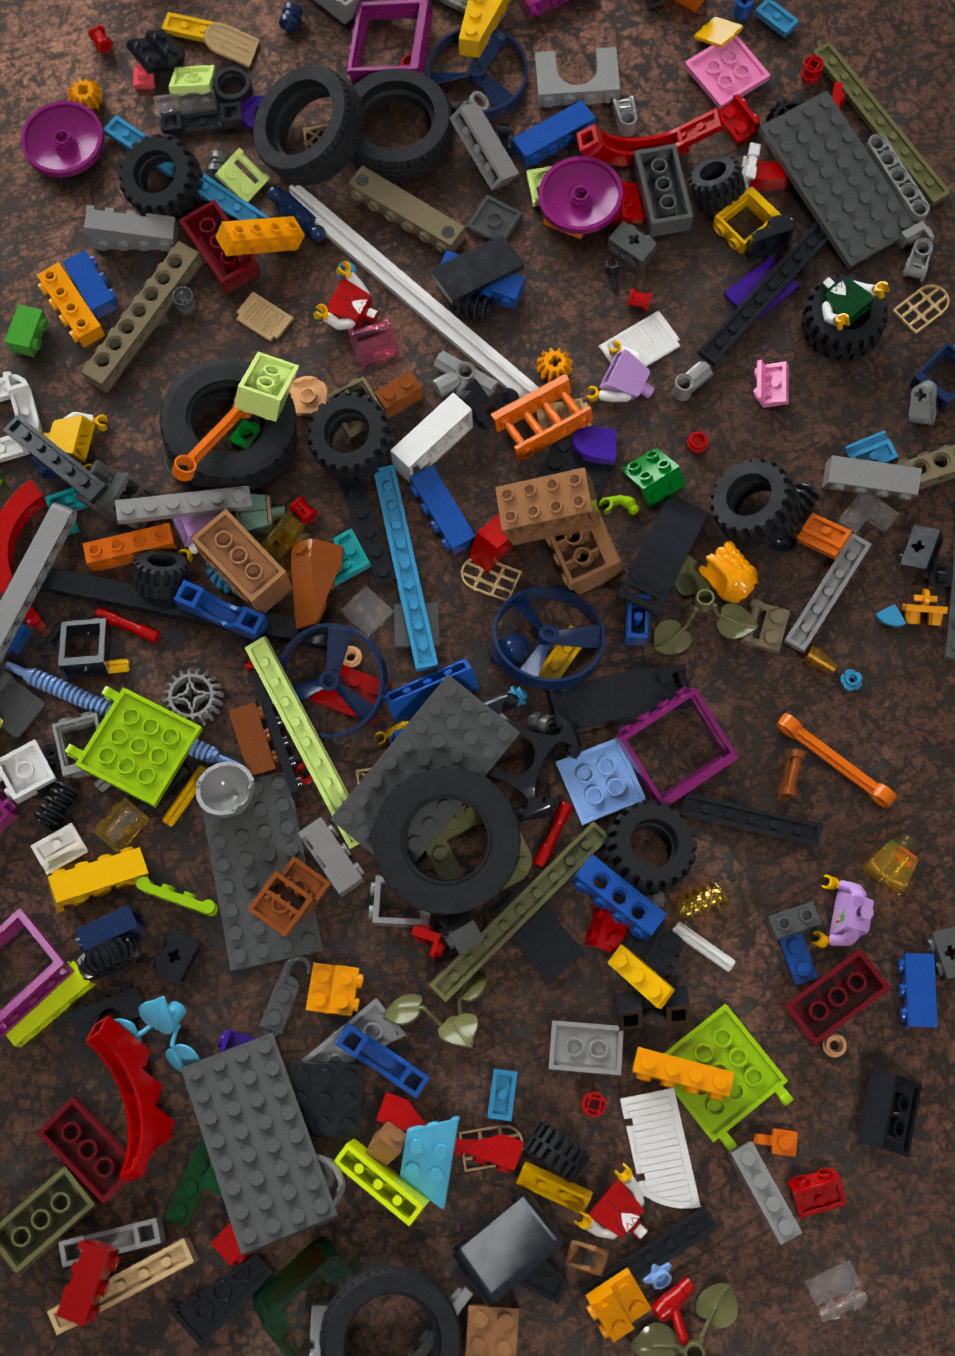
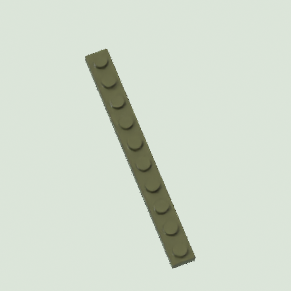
M829 41L813 50L812 55H817L824 61L823 71L834 84L835 82L843 83L842 92H845L846 100L874 134L883 135L888 140L929 204L933 207L948 198L951 193L950 190L832 43Z
M593 821L481 932L484 940L459 954L429 984V988L446 1003L581 868L585 861L603 846V839L607 836L606 832Z

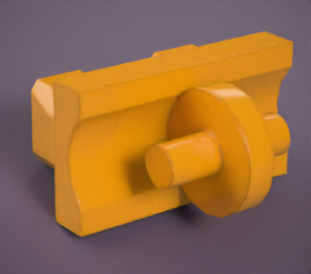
M923 589L921 595L914 594L913 601L921 602V605L902 604V610L905 611V621L908 624H920V612H928L927 625L941 626L943 613L947 614L948 607L929 605V602H937V596H930L929 589Z

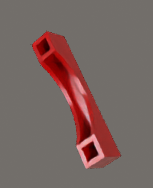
M386 1092L376 1121L382 1122L380 1127L390 1122L397 1128L404 1130V1133H407L410 1127L428 1124L416 1111L411 1101ZM504 1134L478 1140L456 1138L454 1154L463 1157L464 1153L473 1156L472 1161L482 1165H486L487 1161L496 1164V1170L509 1174L510 1169L514 1171L516 1169L524 1142Z

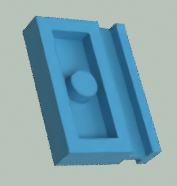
M885 430L847 445L844 448V451L849 456L848 458L882 463H892L899 458L890 439L887 438Z

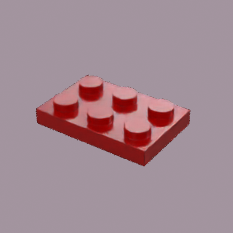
M342 665L340 673L344 678L343 685L374 705L379 693L380 679ZM388 682L387 692L389 691L390 686H391V684H390L389 682ZM322 689L311 696V702L361 721L337 691ZM377 716L372 720L370 725H374Z

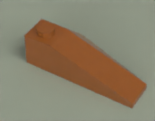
M313 538L292 543L291 572L297 631L319 625L327 606L326 598L329 591H333L336 574L340 573L343 567V546Z

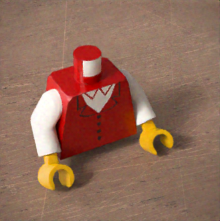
M347 261L341 262L345 267V271L337 267L336 272L338 275H345L346 279H341L327 307L322 303L316 306V309H319L321 313L318 311L314 312V318H324V322L336 330L358 329L361 327L364 319L375 323L379 311L371 308L370 292L354 272H350L351 264Z
M623 1163L625 1171L622 1174H619L616 1170L614 1171L618 1178L588 1213L580 1211L584 1216L583 1220L579 1223L574 1220L577 1226L581 1229H586L596 1237L615 1239L619 1236L622 1238L629 1231L640 1240L648 1231V1228L639 1220V1217L644 1213L642 1207L645 1202L641 1187L632 1175V1170L625 1163Z

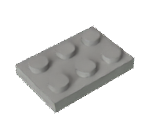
M552 1020L548 1070L621 1076L624 1031H619V1027L615 1025Z

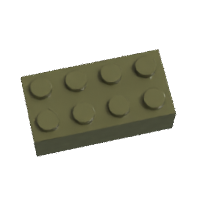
M64 1166L0 1222L1 1255L16 1274L25 1272L102 1203L68 1166Z

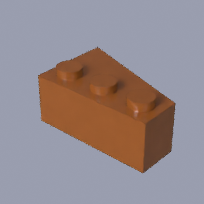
M254 701L230 709L228 712L246 768L249 769L252 776L275 769L279 758L276 749H271L269 741L272 740L269 727L265 728L263 722L265 714L262 705L259 706L258 702Z

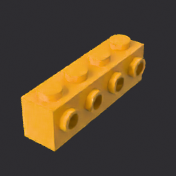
M290 216L224 221L221 223L215 237L226 256H239L298 250L305 234L295 217Z
M59 262L37 274L41 282L37 285L44 296L47 294L50 296L51 299L48 302L54 311L59 310L61 313L58 317L65 327L69 325L71 328L69 334L75 343L79 341L83 348L105 336L101 325Z
M640 1047L636 1050L631 1073L637 1074L636 1079L650 1082L651 1078L660 1081L662 1086L674 1088L675 1085L682 1086L685 1092L698 1095L699 1091L708 1093V1098L722 1101L723 1098L730 1096L735 1073Z

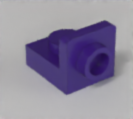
M227 1029L225 1034L222 1033L219 1038V1053L257 1038Z

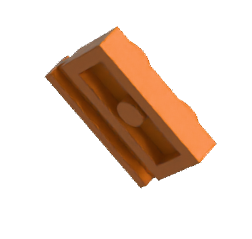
M812 512L802 527L800 534L797 535L798 543L836 560L837 555L851 537L852 531Z

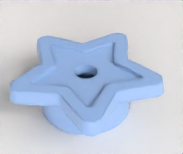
M669 1262L662 1266L653 1264L651 1266V1273L643 1279L644 1283L652 1284L654 1290L667 1287L672 1280V1276L669 1274L672 1265Z

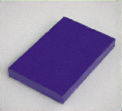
M771 256L726 290L723 296L736 309L778 262ZM793 279L756 321L797 291L800 285Z

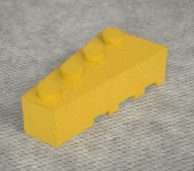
M468 0L459 36V55L480 58L490 40V35L498 26L499 19L502 14L504 15L508 3L512 0Z
M127 847L122 849L119 854L113 856L105 854L98 857L97 861L91 863L83 861L76 864L75 868L69 870L62 868L53 871L52 875L48 876V884L57 913L65 911L64 906L70 903L78 906L85 903L91 895L101 897L111 892L112 887L116 886V889H122L135 884L136 880L141 876L148 878V870L140 847L135 849L134 847Z

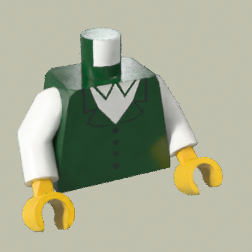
M828 277L820 286L826 292L822 301L824 321L837 326L839 331L846 329L872 307L876 295L879 299L885 297L884 292L890 291L888 283L881 281L873 285L845 278L837 285Z

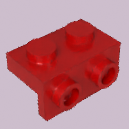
M595 905L590 926L585 934L584 945L596 947L614 954L623 943L627 926L616 922L611 917V913Z
M422 923L420 927L414 925L411 932L413 940L432 946L429 955L431 961L436 962L437 957L442 958L446 946L442 935L435 932L432 926Z

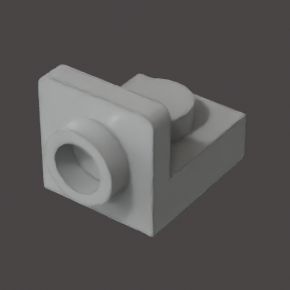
M921 221L903 231L897 244L903 249L908 245L910 247L914 246L916 240L920 238H927L932 242L934 234L932 229L924 221Z

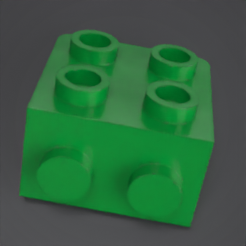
M658 448L648 451L622 468L623 474L640 488L644 503L649 508L685 486L680 466Z

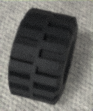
M727 154L708 157L704 161H700L697 166H694L692 172L689 173L688 183L695 202L700 208L703 207L705 210L723 209L725 206L732 205L733 201L736 202L739 196L743 195V190L746 187L738 160L734 159L731 155L727 156Z
M151 550L142 552V554H138L134 558L132 586L141 595L153 599H174L183 580L189 582L190 561L179 553L167 550Z
M538 1122L523 1145L525 1152L570 1183L575 1182L590 1159L588 1152L545 1122Z

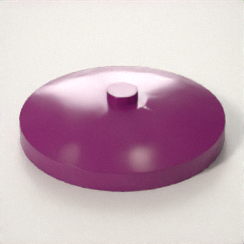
M56 101L40 107L27 119L21 132V147L26 159L38 172L51 177H70L87 170L99 158L104 146V131L98 117L90 108L74 101Z
M587 156L571 157L558 162L547 171L539 187V205L546 220L557 229L571 234H589L606 227L619 213L623 200L622 183L616 171L604 161Z

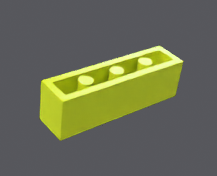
M68 961L75 972L6 1034L14 1046L22 1047L96 985L93 980H84L78 970L77 962L72 961L70 963Z
M354 1138L349 1141L334 1162L345 1174L410 1226L430 1200L401 1179L400 1175L388 1165L385 1167L366 1154L367 1148Z

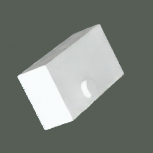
M453 392L390 450L395 470L410 483L412 475L433 465L473 428L472 409Z

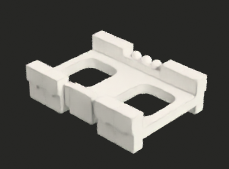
M750 143L748 154L743 157L741 168H743L742 174L746 185L743 190L744 192L749 189V179H755L757 167H755L756 157L759 156L761 144Z

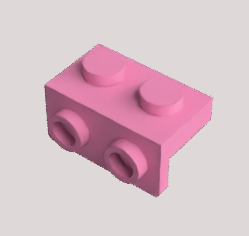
M758 360L757 368L754 371L757 381V388L754 389L756 401H759L763 408L789 404V364L787 361L765 364L763 360Z

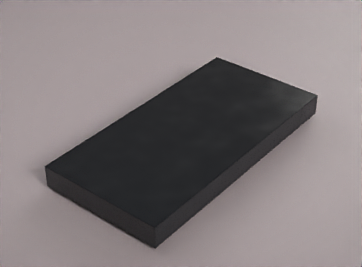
M501 234L431 269L430 275L451 304L454 305L523 270L525 264Z
M525 881L488 910L494 919L528 887ZM545 905L510 938L548 984L584 955L582 949Z

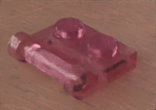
M384 318L382 322L355 330L354 328L347 329L359 366L399 354L389 318ZM385 330L386 334L360 342L357 340L358 337Z

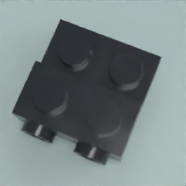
M163 29L146 31L144 38L130 39L126 44L128 50L148 74L173 71L175 67H182L185 59L183 48H178L174 43L173 36L167 34Z
M788 214L774 216L768 220L766 230L760 229L751 235L746 254L748 262L751 263L787 251L795 230L793 218L789 217Z
M657 927L652 936L645 941L636 938L631 933L626 947L663 979H669L674 969V966L670 965L673 957L679 958L684 945L680 944L681 937Z

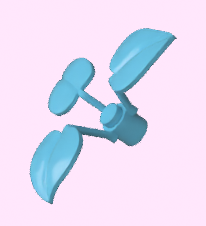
M162 996L143 1003L139 1007V1014L148 1026L141 1031H137L136 1026L131 1021L114 1019L141 1043L142 1040L139 1036L144 1035L152 1027L164 1034H171L173 1032L170 1041L171 1048L167 1049L165 1054L170 1064L179 1071H181V1067L200 1061L199 1056L191 1047L184 1044L176 1045L175 1043L178 1031L181 1028L179 1022L186 1014L185 1007L179 1002L172 1001L168 1005L165 997Z

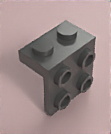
M4 672L3 675H0V718L3 720L1 727L15 738H19L44 709L45 702L18 683L11 675Z

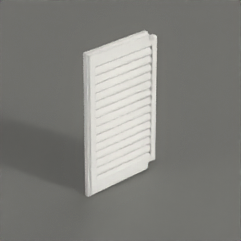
M658 310L598 346L608 361L612 363L614 357L609 354V347L617 349L613 346V342L618 340L622 348L626 346L640 352L647 367L679 348L680 344L678 341L680 338Z

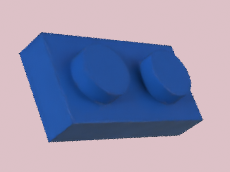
M802 933L778 940L795 986L819 978Z

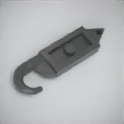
M305 955L288 958L285 961L259 1025L262 1027L263 1036L272 1032L275 1038L279 1034L283 1035L300 990L299 982L290 976L293 965L301 961L306 965V973H311V962Z

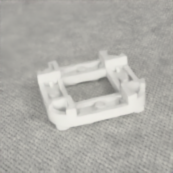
M2 372L3 377L0 378V402L11 399L15 416L18 414L43 434L31 387L21 376L11 372ZM11 437L0 438V463L30 454Z

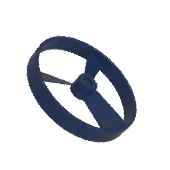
M461 28L445 35L430 53L427 63V76L437 84L469 76L470 82L474 85H480L494 108L486 109L483 112L487 120L498 118L511 111L523 98L528 85V60L519 42L507 32L496 28L490 35V40L480 58H477V61L470 64L469 72L431 73L433 64L439 54L452 43L459 41ZM504 43L517 53L525 70L523 83L515 95L511 94L487 73V68ZM450 103L453 114L459 107Z
M555 587L529 588L511 596L499 608L494 619L491 635L492 649L500 666L517 681L530 687L544 690L565 689L586 680L598 667L606 640L604 625L596 610L580 596ZM547 598L566 602L582 611L591 620L593 625L559 630L552 625L543 626L528 600ZM512 607H515L539 630L538 647L520 669L512 664L504 655L496 635V628L500 619ZM557 645L600 649L592 664L575 675L556 679L538 677L547 651L554 649Z
M319 624L307 628L296 635L284 649L279 661L285 671L288 660L296 646L310 634L328 628L326 671L320 675L319 680L293 685V688L300 701L322 689L337 691L362 722L350 730L337 734H328L317 730L316 732L319 737H344L365 728L381 710L388 689L387 666L377 645L363 632L341 624ZM352 633L359 636L369 646L379 667L380 687L374 705L343 685L344 678L340 672Z

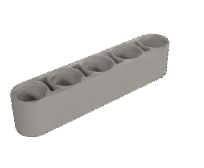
M881 134L872 135L866 146L867 152L914 224L921 221L925 222L930 211L929 203L888 140Z

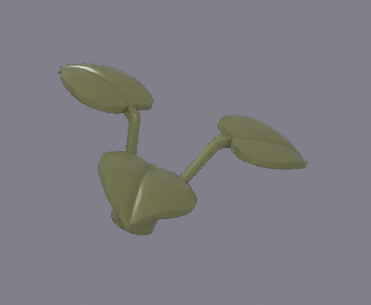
M688 556L675 582L677 591L683 596L694 594L696 597L695 607L683 627H681L678 621L672 619L664 620L658 624L654 632V649L665 655H675L684 652L692 641V636L685 630L698 611L705 613L713 609L716 617L719 618L716 624L717 630L728 639L742 638L755 631L758 625L754 617L737 604H725L720 614L717 610V604L713 603L715 596L709 590L711 585L708 584L698 571L701 564L696 562L691 556Z
M475 973L452 996L453 998H458L456 1001L458 1016L447 1018L444 1024L427 1007L422 1005L423 998L417 994H407L393 1001L384 1014V1020H388L395 1025H407L419 1017L420 1011H424L440 1027L438 1032L443 1041L455 1046L472 1049L479 1021L473 1014H462L461 1003L463 1000L467 1002L474 1001L483 993L488 981L487 975Z
M729 1283L714 1284L706 1288L699 1295L696 1301V1313L701 1318L707 1320L698 1340L689 1341L686 1347L674 1344V1331L665 1323L654 1322L644 1327L631 1341L632 1349L638 1356H676L674 1349L679 1350L684 1356H705L706 1349L703 1341L710 1323L717 1328H726L731 1326L737 1318L738 1303L733 1286Z

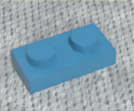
M765 0L755 9L754 15L784 38L798 26L799 20L773 0Z
M500 1069L493 1070L487 1118L504 1121L512 1120L518 1072Z

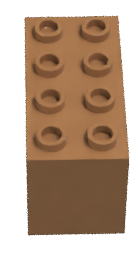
M585 467L495 487L502 531L513 545L601 527L594 483Z
M227 509L223 510L191 538L200 556L249 608L265 614L293 589L287 572Z
M600 512L601 527L546 538L548 545L555 552L553 557L561 571H564L561 575L566 586L568 585L570 591L574 590L577 595L626 574Z

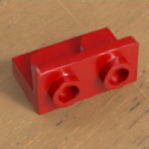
M738 93L733 95L732 102L718 109L721 114L724 130L737 146L758 134L760 126L759 117L752 113L746 100L741 98Z
M621 181L623 200L619 213L612 221L613 228H617L622 221L641 224L645 220L637 183Z
M822 1168L816 1173L798 1175L794 1179L787 1181L793 1195L797 1215L800 1219L847 1205L841 1178L834 1168Z

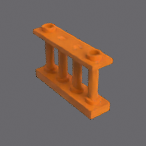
M566 374L490 414L496 432L498 433L506 429L517 444L514 446L518 462L530 458L538 451L580 428L587 427L593 422L592 408L588 406L581 410L569 395L571 387L570 380ZM562 399L573 415L562 420L550 403ZM543 409L555 425L543 430L532 414L536 410ZM522 419H525L536 434L527 440L522 438L513 425Z

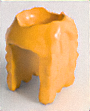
M729 541L724 544V547L717 548L716 555L710 554L706 556L707 567L701 565L698 571L721 599L728 603L736 604L745 599L754 590L755 584H759L758 572L754 566L749 564L744 555L736 549L735 544Z

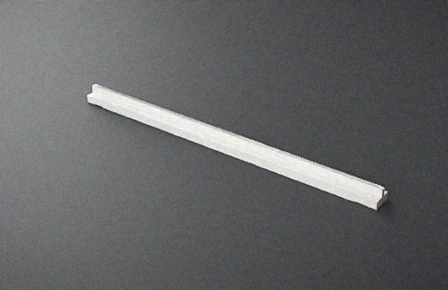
M291 185L289 187L290 193L316 217L314 225L324 227L328 239L490 377L498 381L503 388L516 390L520 398L539 388L307 190L299 185L296 187Z

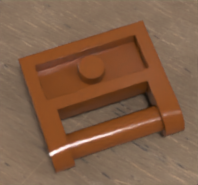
M792 749L787 756L777 801L787 803L790 798H796L798 791L796 784L801 761L805 759L806 752Z

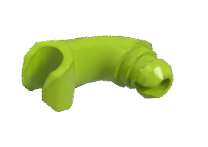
M630 496L604 497L599 502V507L602 505L608 506L603 511L606 515L610 514L612 508L617 505L626 508L631 515L639 512L636 499Z

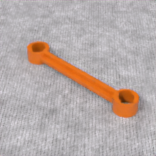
M234 400L232 409L188 455H179L175 458L172 467L173 476L180 481L191 480L194 477L197 464L241 418H250L253 414L234 408ZM179 465L187 466V469H188L189 471H184V470L180 469L178 466H179Z
M784 713L776 723V727L780 732L789 738H795L866 791L870 798L881 807L888 809L897 798V795L889 787L875 782L805 730L795 717Z

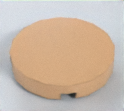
M303 376L294 380L290 394L295 405L296 415L303 418H311L313 412L317 413L320 410L318 406L322 402L324 404L327 403L326 395L329 394V391L323 381L321 382L313 376Z

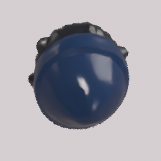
M515 632L505 633L497 638L504 655L512 664L520 669L532 654V646L529 640L522 634ZM491 648L490 661L499 668H502Z

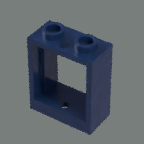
M947 342L916 373L909 386L914 388L925 380L934 382L926 375L942 359H945L955 367V346ZM935 383L937 386L936 408L944 412L955 400V390L949 394Z
M127 905L76 929L78 934L76 942L80 950L84 949L86 952L94 948V946L124 935L141 936L147 933V929L139 911Z

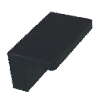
M472 379L456 395L472 409V419L477 427L489 430L494 426L490 414L497 411V408L477 379Z

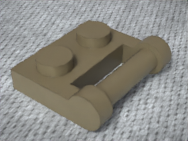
M752 599L749 605L751 608L750 614L757 622L759 612L765 613L759 639L753 637V631L740 638V643L778 654L790 610Z

